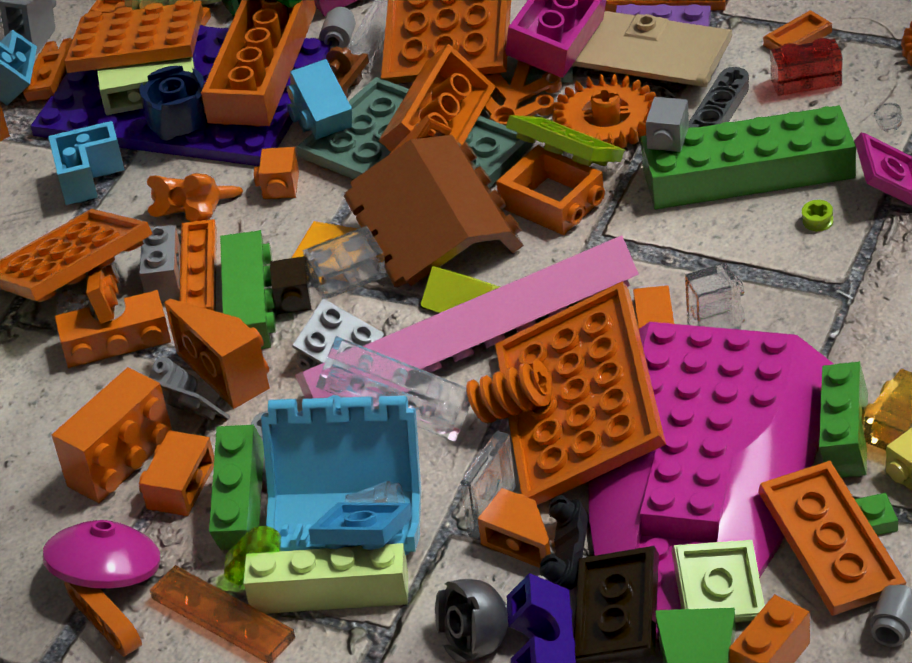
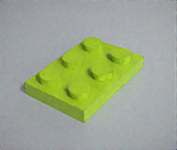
M509 115L506 125L507 129L517 132L516 138L529 143H535L536 140L545 143V150L556 154H563V152L573 154V161L591 166L592 163L607 166L608 162H621L625 149L543 117Z

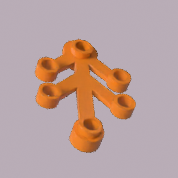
M517 60L518 63L510 85L499 73H493L492 75L483 74L496 86L495 90L505 100L504 105L500 106L490 96L484 109L489 113L490 120L505 126L507 125L509 115L533 116L538 114L548 116L553 113L554 104L553 97L548 94L539 95L535 98L534 102L518 109L517 107L520 102L543 91L548 93L558 92L562 88L561 77L547 72L542 78L525 86L532 65Z

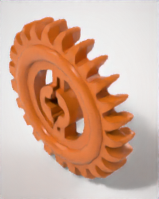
M600 74L598 85H594L590 77L586 79L587 88L585 89L581 83L576 81L575 93L573 89L566 87L565 95L559 94L557 102L553 104V122L614 146L625 148L628 142L635 144L639 142L641 136L646 135V119L656 93L650 92L649 85L641 87L639 79L633 82L632 87H630L629 77L625 76L622 84L618 85L616 74H613L610 84H606L603 75Z

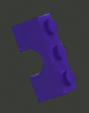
M529 573L506 596L508 627L522 632L530 639L511 658V663H576L575 640L572 627L573 613L570 605L569 589Z

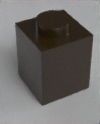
M304 256L270 261L272 292L277 315L312 310L309 279Z

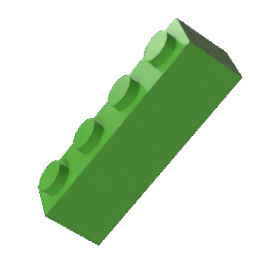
M261 230L221 235L223 313L240 318L249 328H256L264 342V346L261 349L271 348L270 333H276L274 312H269V310L275 309L272 288L268 289L269 286H272L270 266H267V264H270V261H273L270 243L264 244Z

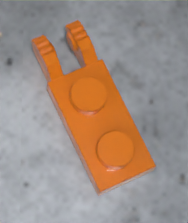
M63 39L59 49L54 41L45 43L42 52L38 54L34 63L30 85L23 90L27 102L48 100L51 96H54L65 75V59L73 39Z

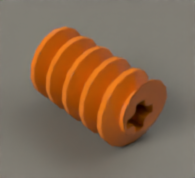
M538 359L533 361V370L528 363L520 364L519 372L514 367L507 368L506 377L501 371L493 374V381L486 375L480 378V385L474 379L468 381L466 385L467 396L472 410L482 422L487 424L495 422L497 418L500 420L508 418L510 414L513 416L521 414L523 410H534L536 406H546L551 401L552 396L550 375L544 364Z

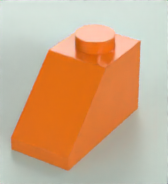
M501 488L478 517L481 545L540 568L542 559L551 554L549 538L536 501L523 494H517Z

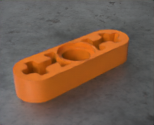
M64 582L66 591L75 606L121 656L125 657L142 646L141 638L134 625L100 588L83 587Z

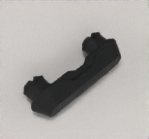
M563 495L555 497L549 505V516L557 520L554 539L556 553L545 556L540 563L541 567L539 570L540 575L547 578L548 581L572 590L577 585L579 558H583L588 515L580 500L574 499L570 501Z

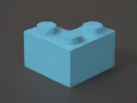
M11 30L0 41V101L5 105L11 103L30 85L37 51L36 45L14 30Z
M327 59L290 71V85L287 86V92L291 103L287 104L291 120L293 122L298 121L303 133L311 130L317 140L352 127V107Z
M112 121L48 136L66 205L82 203L89 199L97 198L98 195L93 178L125 170Z

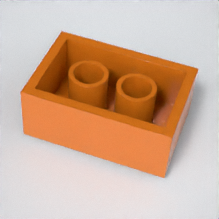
M127 367L51 435L67 487L99 504L154 454L157 445L163 442L169 430L172 431L161 384Z

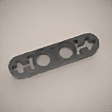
M740 67L724 69L690 119L689 128L729 122L749 90L748 72ZM717 100H729L724 103L715 102ZM705 119H716L717 121H714V122H704L703 120H705Z

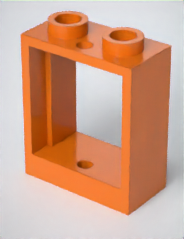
M539 145L535 146L496 181L497 192L506 204L505 210L561 235H565L573 226L579 224L587 213L602 202L605 195L601 171L577 163L561 154L547 151ZM547 178L573 188L560 202L534 191Z

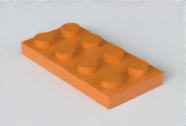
M831 461L760 483L759 495L832 616L878 601L882 590L889 585L906 586L907 582Z

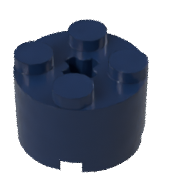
M168 66L148 75V82L144 86L141 83L139 91L147 125L153 132L158 134L160 139L168 141L176 136L185 135L193 131H202L208 127L209 124L207 123L201 95L205 83L202 74L198 70L192 68V72L183 71V66Z

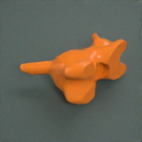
M193 173L186 176L185 179L166 178L157 175L149 176L147 185L152 188L151 198L155 202L148 207V213L150 216L161 217L172 213L184 212L186 219L191 222L208 220L212 217L220 199L239 196L243 193V189L237 186H217L214 178L207 174Z

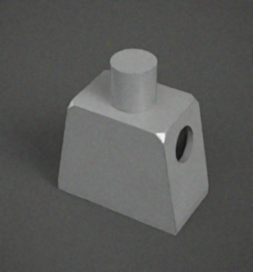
M0 0L4 36L11 30L16 31L37 46V55L55 31L53 8L56 6V0Z

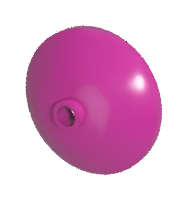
M93 520L67 527L52 536L43 547V563L51 574L71 584L90 588H120L138 584L153 576L160 565V551L147 535L134 528L114 521Z

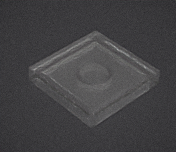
M501 431L494 433L460 482L468 536L479 540L478 517L501 488L512 492L516 488L510 436Z

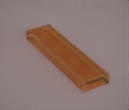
M176 565L150 589L153 600L266 663H272L295 639L294 629Z

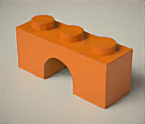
M158 290L124 298V313L120 317L102 324L92 317L89 307L55 315L60 342L68 368L170 343L171 339Z

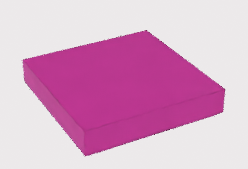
M861 132L854 142L866 183L912 206V156Z

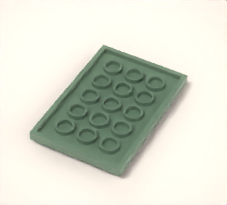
M375 77L349 100L352 107V127L317 140L313 133L310 134L297 146L298 157L351 179L357 178L391 153L379 142V139L409 89ZM479 116L465 142L468 143L477 156V159L473 161L476 168L481 166L490 177L492 183L487 185L490 188L533 146V143L516 138L517 132L507 129L505 125Z

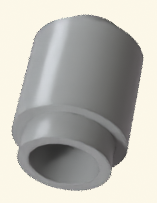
M335 7L330 10L325 17L319 34L320 41H324L325 45H329L330 41H332L330 48L348 47L356 25L353 13L345 7Z
M889 585L880 594L870 620L871 634L880 644L897 647L907 640L911 634L912 589L908 586Z

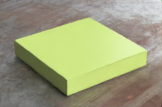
M752 540L673 546L671 552L681 609L735 607V622L752 621L765 606Z

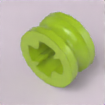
M812 200L803 206L802 221L805 228L817 232L828 230L832 227L834 223L832 216L833 207L830 203L824 200Z

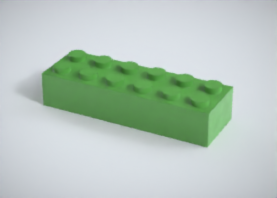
M840 105L768 117H756L742 121L723 122L710 126L688 128L681 152L647 149V136H641L642 168L654 210L856 178V146Z

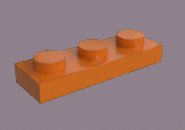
M113 264L102 268L95 267L88 273L86 294L100 324L114 319L115 306L118 305L116 295L119 294L116 284L120 283Z

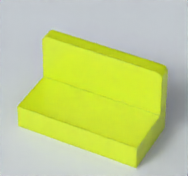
M432 266L421 306L441 313L501 286L448 269Z

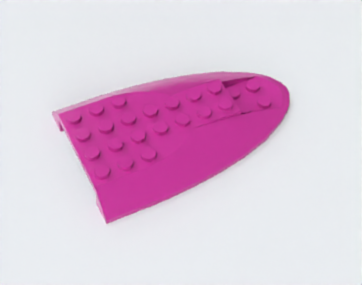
M649 322L639 328L666 445L590 480L589 522L594 556L655 546L659 553L657 610L681 609L671 552L674 545L752 540L759 578L779 549L784 535L759 495V486L762 482L814 466L820 439L822 366L834 364L798 335Z

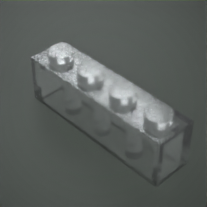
M338 336L335 337L316 385L317 388L340 397H373L374 409H379V396L407 395L408 408H416L417 427L454 442L458 437L470 407L465 386Z

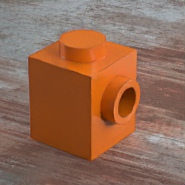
M295 147L262 149L260 165L254 167L255 186H261L263 199L296 198L299 169Z

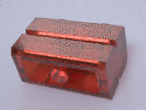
M818 38L812 43L800 45L787 43L782 45L781 48L771 49V81L777 96L841 86L843 58L836 40Z

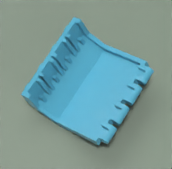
M407 395L379 396V409H374L373 397H341V410L335 409L334 398L303 399L302 412L297 410L296 399L268 400V413H263L261 416L268 504L266 528L259 540L260 553L326 548L325 544H310L309 528L338 502L410 503L412 518L386 544L403 543L405 555L416 551L420 539L421 475L416 408H408ZM348 545V546H346V547L362 546V545Z

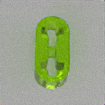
M258 526L249 530L228 551L225 557L224 576L231 583L244 585L246 554L280 552V533L268 526Z

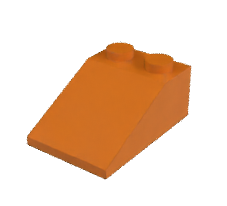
M168 299L164 302L177 354L233 409L270 389L267 378L269 366L263 357L261 349L264 346V342L256 328H249L238 317L174 299Z

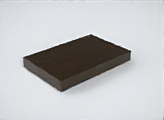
M655 546L579 558L574 627L576 663H608L655 656L659 553Z

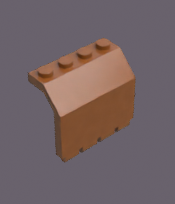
M453 135L410 139L350 182L352 188L344 194L347 204L356 216V220L367 239L370 240V245L381 264L384 265L387 275L396 288L406 283L412 287L430 274L432 266H442L473 243L500 239L512 253L524 246L517 235L522 231L511 214L506 216L502 210L506 207L504 200L496 190L491 192L487 186L492 183L490 177L481 166L476 168L473 163L477 159L476 154L467 142L461 145Z

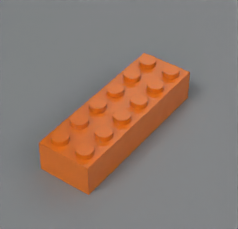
M241 0L201 91L207 123L252 125L256 127L270 126L290 77V71L294 67L315 15L314 0H302L291 8L276 0Z

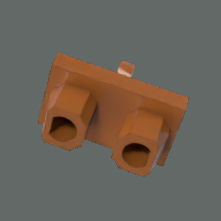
M333 47L327 53L326 59L346 98H348L347 89L350 86L358 85L363 79L362 70L369 63V57L365 53L360 55L351 54V50L347 47Z

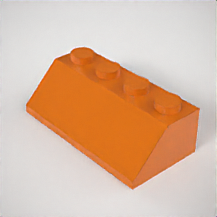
M448 43L425 62L380 137L379 142L392 152L427 116L449 126L452 129L449 135H453L462 145L496 86ZM430 129L427 134L433 136L436 131Z

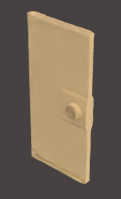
M605 11L603 21L572 66L707 87L712 74L731 41L732 29L669 21L667 18L655 17L649 14L630 15Z

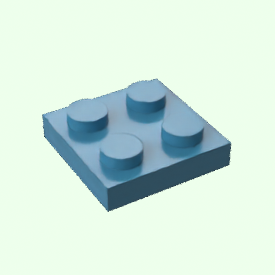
M338 502L309 528L310 544H325V547L328 549H339L348 545H362V548L368 550L382 548L412 518L411 504Z

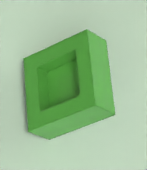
M886 493L855 499L877 536L898 531V519Z

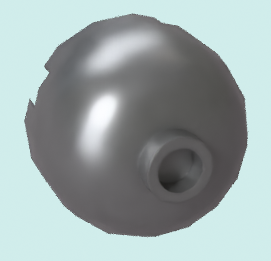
M458 579L446 582L444 584L447 586L446 589L439 590L436 595L434 609L438 633L445 632L451 644L443 645L446 652L459 662L476 660L494 652L501 645L507 632L508 613L506 602L503 601L496 589L489 583L481 580Z

